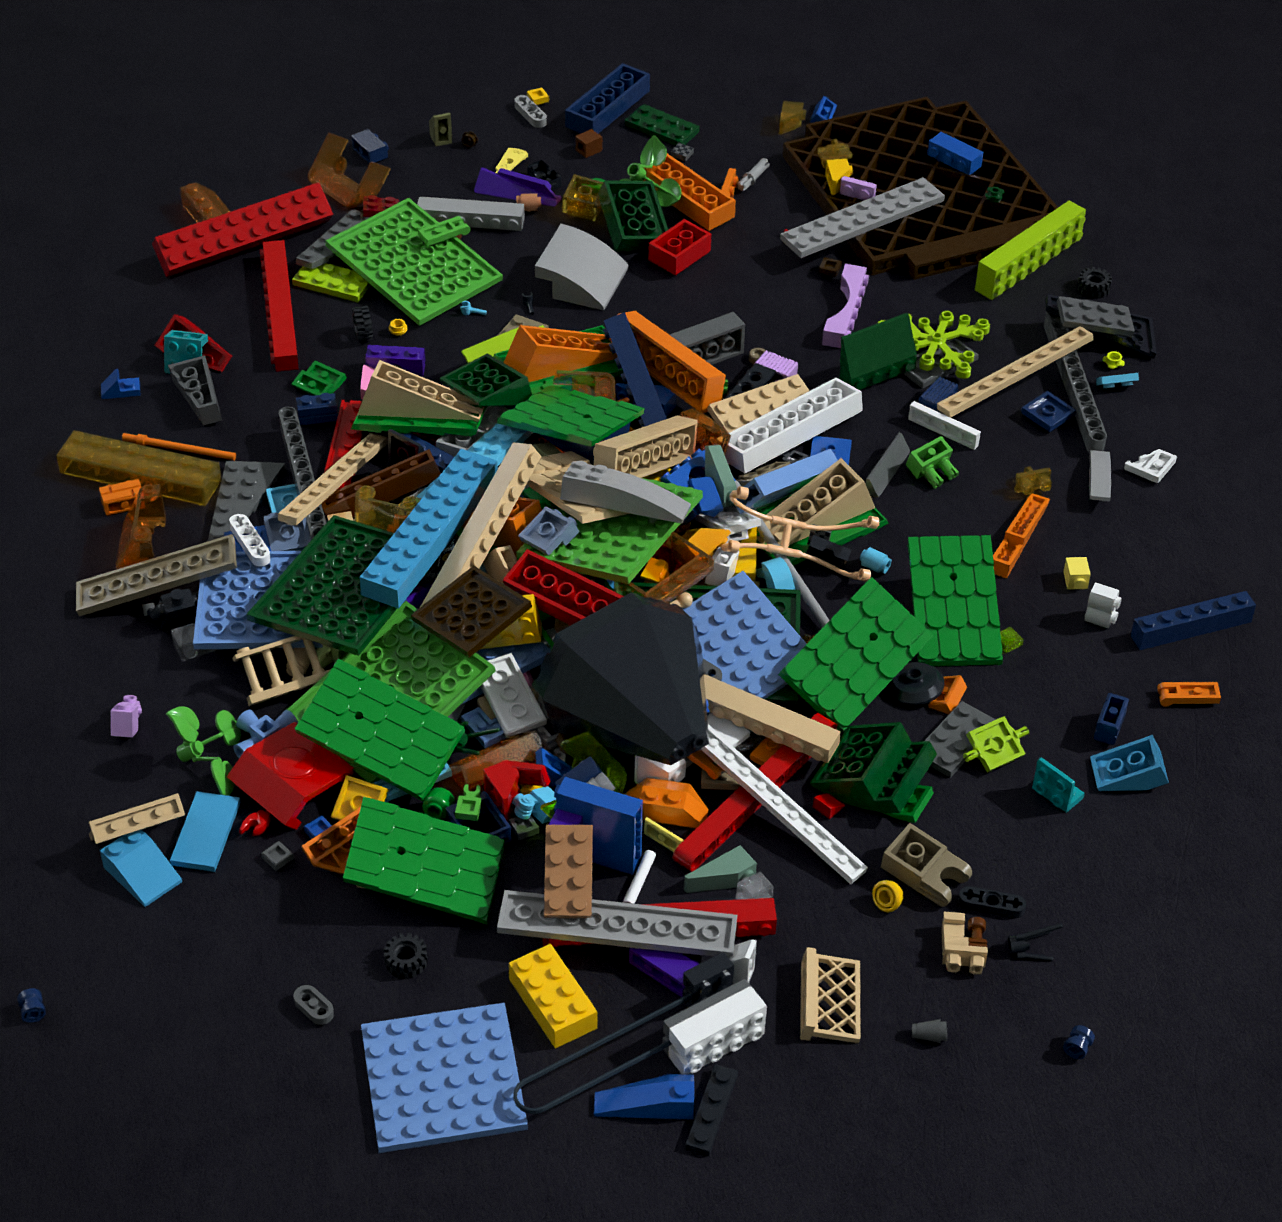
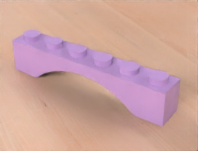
M845 264L840 289L845 294L848 302L839 313L827 319L823 330L822 345L841 348V337L851 334L850 330L853 331L854 319H857L858 308L861 307L865 286H867L869 275H866L867 267Z

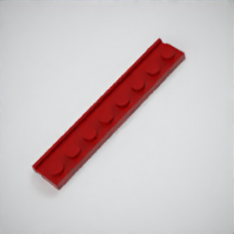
M345 400L341 401L324 473L363 439L364 431L351 429L362 401L350 400V403L345 402ZM352 475L338 489L343 488L349 484H352L354 475Z

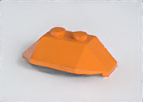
M645 778L625 793V795L643 800L642 820L644 821L647 817L658 823L697 828L708 817V808L691 784Z
M360 808L301 846L313 866L338 874L344 873Z

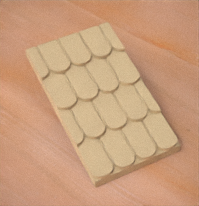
M572 451L541 457L526 484L582 524L630 514L560 499L563 475L573 461H584L592 465L590 460Z

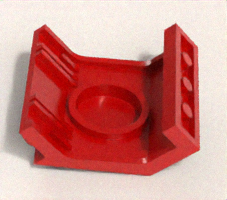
M293 722L245 749L227 775V778L284 825L297 830L302 822L296 817L309 800L336 783L344 782L346 775L354 778L357 777L353 775L355 772L354 768L341 757L296 733L295 727L298 723Z

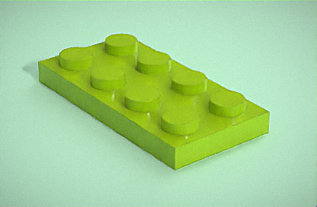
M327 263L314 269L302 266L292 279L294 286L354 302H359L371 286L356 271Z

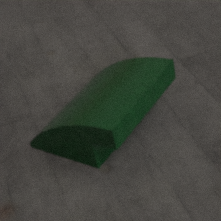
M901 722L848 726L841 736L839 746L830 761L822 764L810 784L813 788L824 794L828 793L843 803L861 809L883 813H901L937 756V753L930 741L912 742Z

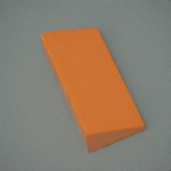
M961 675L944 677V690L938 698L929 702V708L950 714L957 707L967 688Z

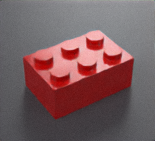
M684 219L649 243V261L677 275L711 251V233Z

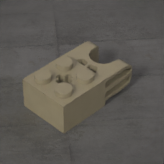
M911 823L906 826L883 853L881 868L942 907L947 906L952 898L950 888L942 880L947 878L964 883L972 876V869L969 864L949 852L945 845Z

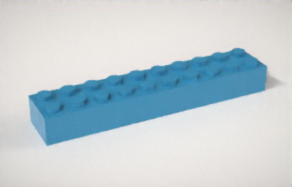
M460 449L360 576L361 595L399 609L477 507L498 470L497 460Z

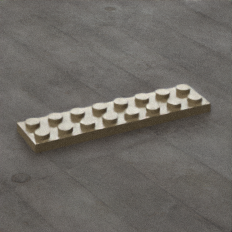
M230 534L76 582V612L79 616L90 614L236 569L235 538Z

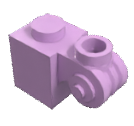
M124 696L123 702L116 704L111 710V736L133 737L138 731V718L142 713V708L136 696Z

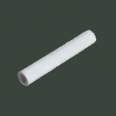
M645 851L622 903L635 904L656 857L653 851Z

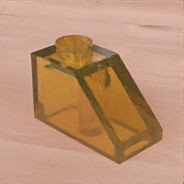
M783 102L779 134H785L801 127L802 120L806 118V110H803L804 103Z

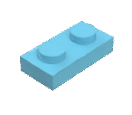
M1138 373L1103 376L1096 378V384L1103 385V388L1115 387L1116 383H1121V386H1131L1134 381L1139 380Z

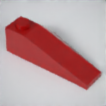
M174 314L155 346L164 352V336L171 330L206 333L187 318ZM208 336V342L202 347V356L205 355L209 368L222 372L232 356Z

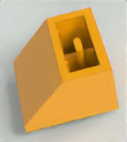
M709 528L687 530L674 545L689 562L707 561L714 554L712 551L717 546L721 547L728 541L727 537L731 532L727 529Z

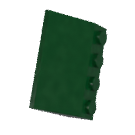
M653 181L603 182L598 192V197L615 252L635 251L649 247L651 241L668 230Z
M905 313L841 337L840 380L861 390L906 373V371L909 372L916 369L917 353L909 315Z
M488 353L440 378L442 383L479 406L517 405L525 402L532 396L527 376Z

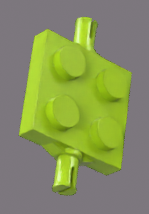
M1005 716L966 734L973 746V750L964 753L963 757L966 758V762L978 758L986 772H991L1026 754L1019 738L1029 735V730H1026L1027 727L1023 726L1015 731L1009 725Z

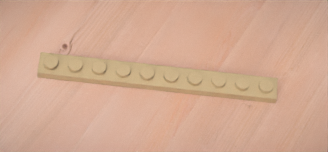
M1080 326L937 403V410L951 418L1091 342L1093 334Z
M369 433L278 513V521L297 526L383 449L388 443V437Z

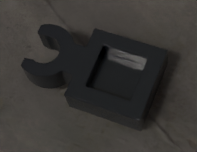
M793 450L792 452L786 451L775 457L774 460L777 462H790L792 464L808 458L809 455Z

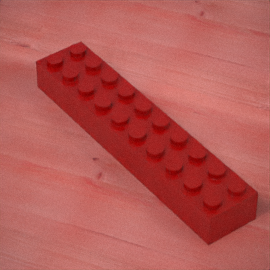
M318 182L154 238L152 246L166 277L253 248L263 244V242L273 241L330 221L333 212Z

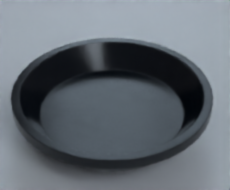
M921 662L907 663L889 682L886 689L890 697L899 703L922 705L938 698L944 690L945 682L942 673L935 667Z

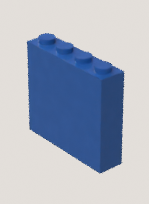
M565 777L561 785L558 784L554 792V798H556L554 812L556 809L583 816V825H593L592 863L634 875L641 860L643 800Z

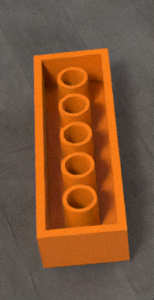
M668 153L661 165H653L651 169L644 168L646 176L659 186H661L662 181L666 178L675 180L680 185L681 198L672 206L708 231L735 217V199Z

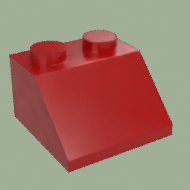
M505 760L483 769L484 791L488 793L509 823V819L513 818L515 809L512 801L520 793L518 786L520 776L515 766L512 767L509 761Z

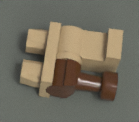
M944 912L942 920L943 964H946L947 971L958 972L961 966H969V972L972 974H982L988 954L987 940L982 938V934L986 930V921L981 917L970 918L967 921V929L971 933V937H964L965 913Z

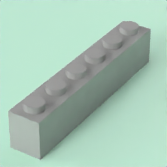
M419 197L417 203L418 206L438 222L460 216L464 220V224L472 228L522 231L524 204Z

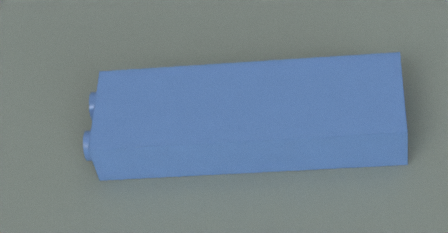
M831 449L820 452L752 479L743 486L749 489L747 499H736L751 509L757 508L797 492L838 460ZM737 507V509L739 510L740 514H742V513L745 512L744 510H742V509H740L739 507Z

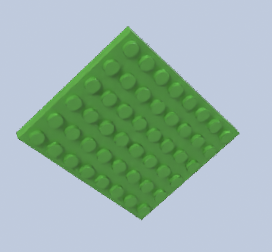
M410 198L325 240V246L419 326L503 279V275L456 236L427 246L418 236V230L439 222Z
M644 479L689 502L691 507L687 515L703 498L702 490ZM557 508V510L560 511L563 516L567 518L569 516L572 517L561 508ZM631 513L584 524L572 517L578 524L579 533L566 546L560 543L548 556L524 543L516 552L517 559H520L528 549L573 572L629 584L681 523Z
M405 601L399 609L397 608L359 656L348 653L342 661L369 673L370 676L448 717L496 671L495 666L477 653L468 658L415 623L411 615L418 609ZM329 672L287 709L293 713L298 722L321 685H323ZM345 760L354 768V774L361 780L370 783L381 780L379 777Z

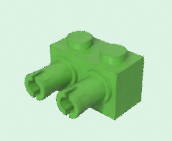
M942 436L912 451L906 463V466L917 479L925 476L934 489L937 486H941L944 482L935 469L940 468L949 480L954 479L959 474V471L949 461L953 449Z

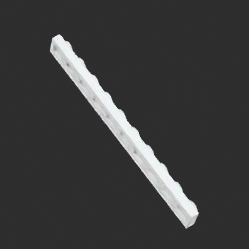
M708 725L709 744L701 748L704 753L847 882L852 884L866 873L868 867Z

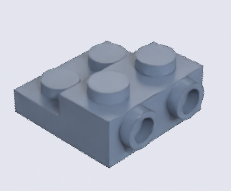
M545 506L518 536L524 543L549 556L560 543L566 546L579 533L577 522L569 516L567 518L557 509L552 510Z
M276 512L263 516L271 551H302L311 541L306 517L296 526L278 521V513Z

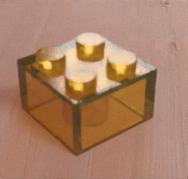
M574 174L563 196L562 212L596 221L602 208L598 192L603 182Z

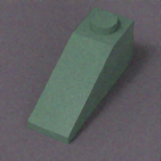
M721 445L705 446V477L713 478L723 507L736 506L730 500L729 495L733 490H737V486Z
M740 845L685 875L684 890L686 893L737 888L744 883L751 882L756 877L757 863Z

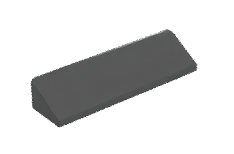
M902 433L897 434L866 478L869 494L874 497H880L910 453Z

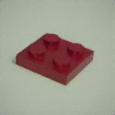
M374 195L364 197L363 216L372 217L399 203V199L394 197L378 198Z

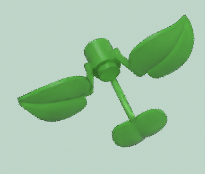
M655 135L650 138L641 153V164H630L627 169V173L630 175L629 179H621L619 181H643L644 179L652 181L646 176L644 168L651 169L653 165H661L667 156L666 147ZM666 178L662 181L661 186L653 181L654 186L658 188L656 193L661 207H669L680 200L681 188L675 180Z
M180 706L168 711L166 715L172 720L177 732L184 740L183 744L177 747L179 759L182 762H187L191 759L193 762L211 761V772L220 794L229 796L236 787V784L227 778V775L233 768L228 761L222 762L220 757L199 756L204 751L203 745L223 736L228 746H234L239 743L241 729L237 727V721H235L234 716L226 710L219 711L215 716V723L220 733L200 742L196 741L199 735L197 732L199 720L190 708Z

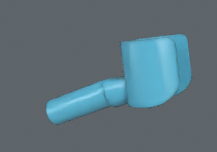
M463 301L462 306H460L461 312L465 316L471 313L482 315L487 313L485 310L471 307L469 301Z

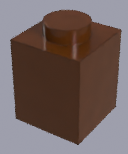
M593 129L577 135L576 151L585 158L601 152L602 136Z

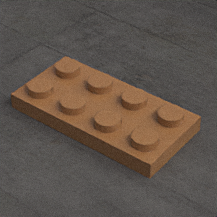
M546 825L544 918H592L593 825Z

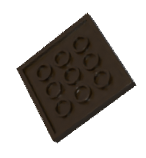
M472 566L415 611L411 617L415 623L470 658L532 608V604L527 598L479 568Z

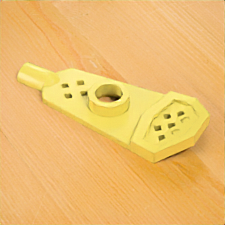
M508 148L498 163L495 173L498 174L500 168L511 171L528 157V153L521 149Z

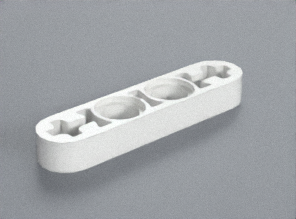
M243 514L231 516L229 519L230 530L250 561L256 566L268 565L271 561L270 551L248 517Z

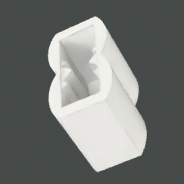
M1095 582L1090 592L1085 621L1108 629L1111 623L1115 624L1118 617V612L1115 610H1118L1122 599L1118 597L1119 590Z

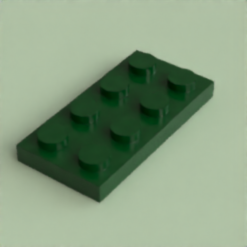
M644 104L625 119V126L649 136L655 135L659 140L675 146L678 143L685 145L700 131V126Z

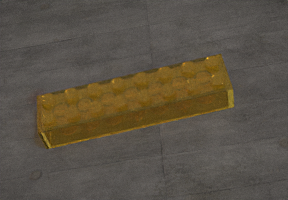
M75 430L56 455L60 473L111 485L139 479L143 492L206 506L222 480L219 462Z

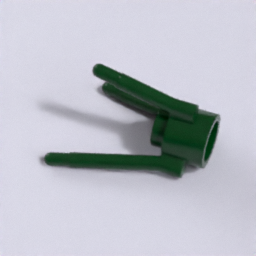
M464 721L460 725L465 727L469 722ZM494 728L470 734L464 732L452 753L461 752L479 755V751L461 747L470 738L499 732L500 729Z

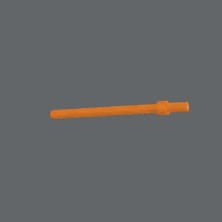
M123 433L122 441L133 442L138 446L145 447L149 445L233 461L236 459V453L149 438L143 434L132 435Z

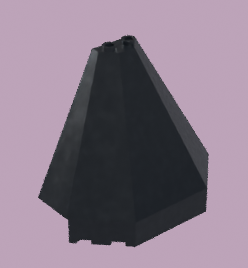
M631 592L556 633L553 639L554 645L550 653L546 654L540 666L541 672L537 680L534 679L532 687L542 697V702L554 732H560L576 739L670 766L709 744L702 648L692 617L680 606L673 603H664L662 600L651 597H642Z

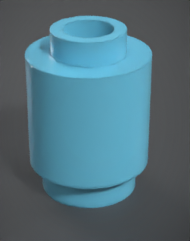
M871 547L867 550L864 549L860 556L863 567L879 574H885L892 561L888 558V555Z

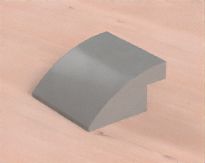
M560 224L535 265V277L552 281L553 299L605 310L625 275L628 264L613 249L596 237L574 227Z

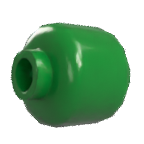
M434 788L423 801V811L432 818L444 820L446 819V807L455 804L452 793L447 789Z

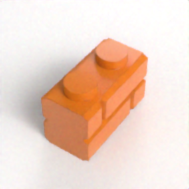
M139 479L99 488L106 516L146 507Z

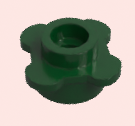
M988 187L985 197L992 203L1000 202L1004 190L998 187Z

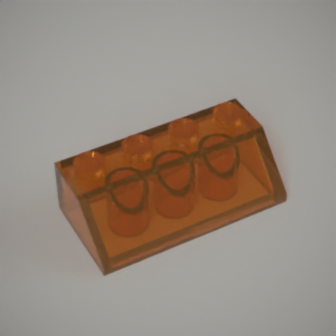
M197 182L180 187L182 205L196 223L231 212L214 191Z
M525 731L480 750L479 755H469L450 764L452 778L462 791H464L465 784H468L469 791L473 792L477 789V785H480L481 789H483V769L505 760L536 764L535 752L543 748L537 731Z

